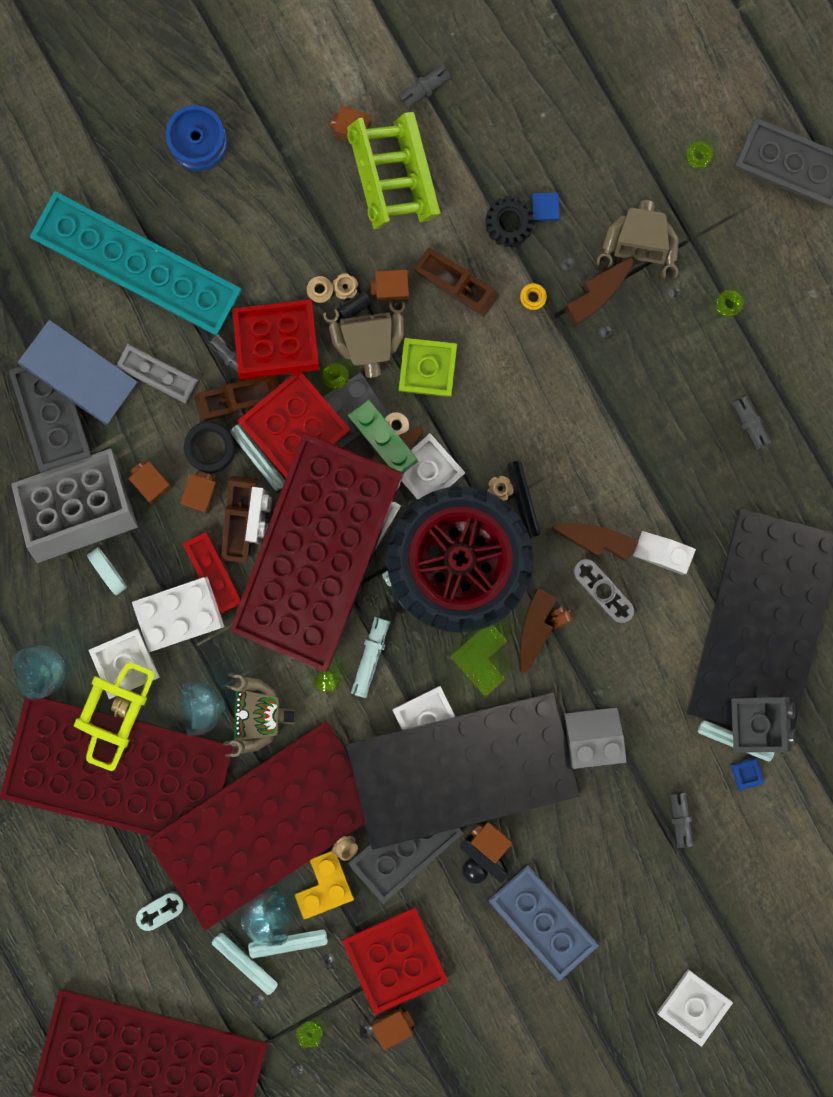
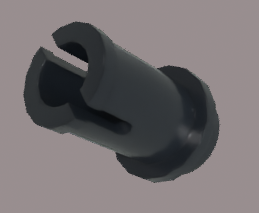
M362 290L361 293L345 304L343 302L340 303V307L337 310L343 319L353 318L369 305L371 306L372 302Z

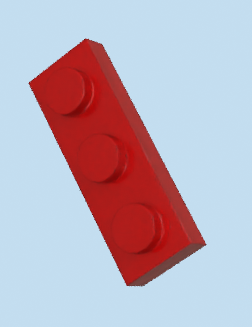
M204 532L182 543L199 578L208 576L220 614L238 606L241 598L208 532Z

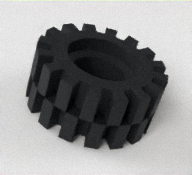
M505 196V199L499 198L496 203L491 204L490 209L487 211L485 224L490 239H494L496 244H503L504 247H509V245L515 247L518 246V243H523L529 237L534 217L531 214V208L526 206L527 203L524 200L521 202L518 197L512 199L510 196ZM506 212L516 214L520 221L518 228L514 231L503 230L499 224V218L502 214Z

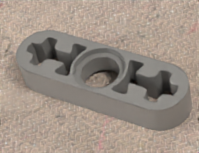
M584 559L576 563L573 569L575 579L613 621L618 623L628 622L634 614L631 602L592 560ZM581 565L585 567L590 565L592 567L590 574L594 578L599 574L602 579L596 581L590 588L587 584L592 581L587 576L580 577L581 569L579 567ZM605 583L611 588V594L608 598L601 599L597 596L596 588L599 584ZM616 594L620 597L615 600L619 606H627L625 611L627 616L625 618L623 616L616 617L617 609L613 604L609 608L605 605V603L612 601Z

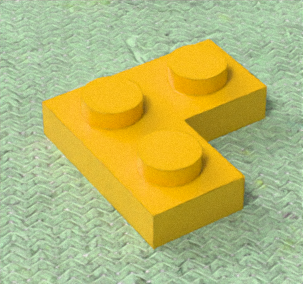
M332 850L310 860L319 884L294 894L304 920L354 900L339 858L333 854Z

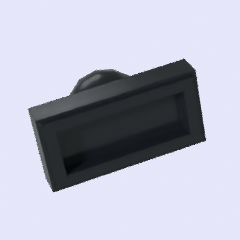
M465 838L460 844V849L471 857L462 866V874L466 881L472 884L481 883L486 879L488 873L501 884L507 878V872L473 846L468 838Z

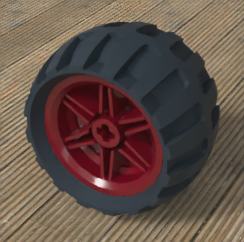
M447 487L433 491L418 499L399 518L392 531L387 550L388 575L399 601L407 611L424 624L447 632H473L487 628L502 620L517 606L524 596L533 568V551L530 537L517 513L497 496L472 487ZM451 528H457L459 530V536L457 538H451L449 536V530ZM476 537H484L485 544L480 547L475 544ZM431 546L439 548V554L435 557L429 554ZM459 552L465 553L464 558L468 559L467 564L462 563L461 567L456 566V560L452 559L453 555H458ZM486 562L491 565V570L488 573L481 571L480 566L482 563ZM439 572L445 575V580L442 583L436 582L434 578ZM469 581L471 584L470 590L463 591L460 587L461 583Z

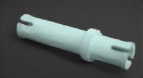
M374 617L368 639H365L364 642L366 646L351 694L367 698L381 650L385 648L384 641L391 623L390 621Z

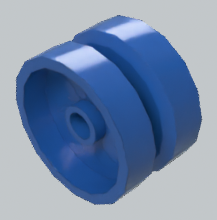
M198 105L183 107L175 112L167 123L165 133L167 145L178 164L187 170L196 172L211 170L224 158L228 145L226 132L216 113L207 107Z

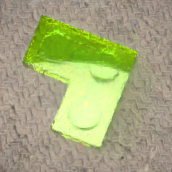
M494 625L479 630L450 656L485 697L505 680L488 660L489 657L508 642Z

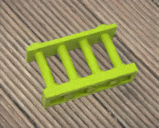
M414 112L401 115L393 122L394 126L366 129L363 118H358L347 127L348 141L352 144L368 205V217L372 221L374 230L390 221L389 216L416 213L419 223L429 222L441 214ZM396 137L398 139L401 151L372 154L369 143L370 139ZM403 162L405 165L407 177L379 180L375 165ZM407 187L411 189L414 202L386 206L382 191Z

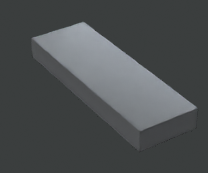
M129 344L125 347L116 364V367L121 371L185 404L188 403L199 382L197 379Z

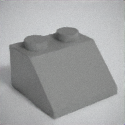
M617 707L564 713L568 751L573 769L627 763L624 737Z

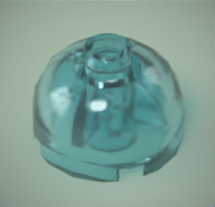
M33 645L19 650L15 655L13 671L17 670L19 677L15 679L16 685L27 698L42 699L56 693L64 683L66 676L65 664L59 653L53 648L44 645Z
M201 682L183 683L182 687L185 690L181 691L183 720L189 721L190 727H185L188 736L209 733L218 725L220 714L225 713L223 697L218 698L216 690L209 684Z
M277 891L265 892L253 897L248 902L244 915L241 916L242 929L246 931L254 943L261 946H280L285 944L289 932L284 933V925L289 924L288 909L283 896L276 895Z

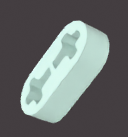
M99 547L87 554L89 561L116 596L127 588L121 576Z
M169 892L145 905L136 915L137 925L144 931H151L170 921L183 911L185 907L184 898L177 892ZM167 898H170L172 901L178 900L177 911H174L172 908L163 911L162 907L168 903ZM145 911L148 914L158 911L159 915L153 919L154 924L151 925L149 921L143 922L142 919L145 916Z

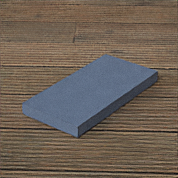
M50 320L18 361V364L106 426L137 384L136 380Z
M528 864L488 899L489 903L558 981H561L599 946Z

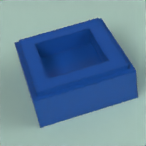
M559 193L532 194L533 222L559 221Z
M757 757L730 764L738 791L764 784Z

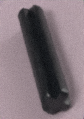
M519 460L510 462L507 467L522 522L530 538L539 536L541 532L522 462Z

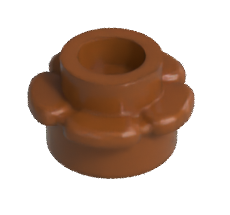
M561 607L551 612V619L548 620L549 624L551 623L554 629H557L573 620L570 614L572 610L566 611L564 607Z

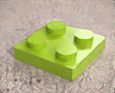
M404 338L399 392L451 397L457 344Z

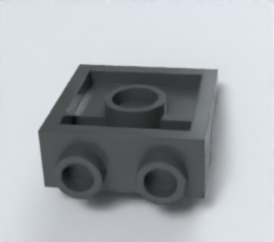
M789 697L731 699L734 753L791 751V746L796 745V731L790 728V719L795 718L794 702H789Z

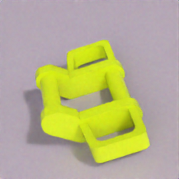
M128 661L124 664L114 684L94 676L91 683L93 687L80 718H76L73 725L92 735L86 754V759L89 763L109 771L115 770L124 748L128 746L130 741L128 736L139 710L147 701L146 695L154 678L152 670ZM129 669H135L147 674L141 694L119 686ZM103 690L132 701L118 735L89 723ZM97 738L118 745L111 763H106L92 757Z

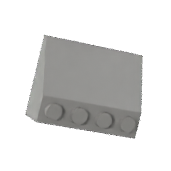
M111 448L93 454L92 457L60 466L11 484L26 548L37 563L138 528L130 499Z

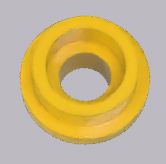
M535 283L526 285L520 294L522 305L529 310L540 309L547 299L545 289ZM535 293L538 296V300L532 302L529 300L528 295Z

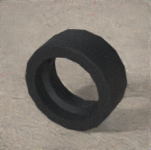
M207 421L199 423L189 430L185 437L183 448L185 457L193 467L201 472L215 473L229 466L234 458L236 447L234 438L225 427L218 423ZM206 432L217 433L225 443V452L222 458L213 463L199 460L194 451L196 439Z

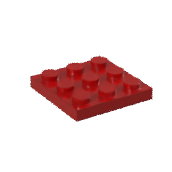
M312 299L233 308L239 380L319 370Z
M302 372L293 373L237 420L285 478L288 475L303 433L306 432L336 444L351 431Z
M416 907L342 939V943L374 1015L448 982Z

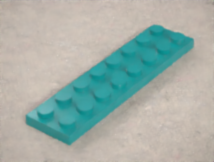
M56 191L53 192L30 235V238L39 244L215 336L221 332L242 292L241 288Z

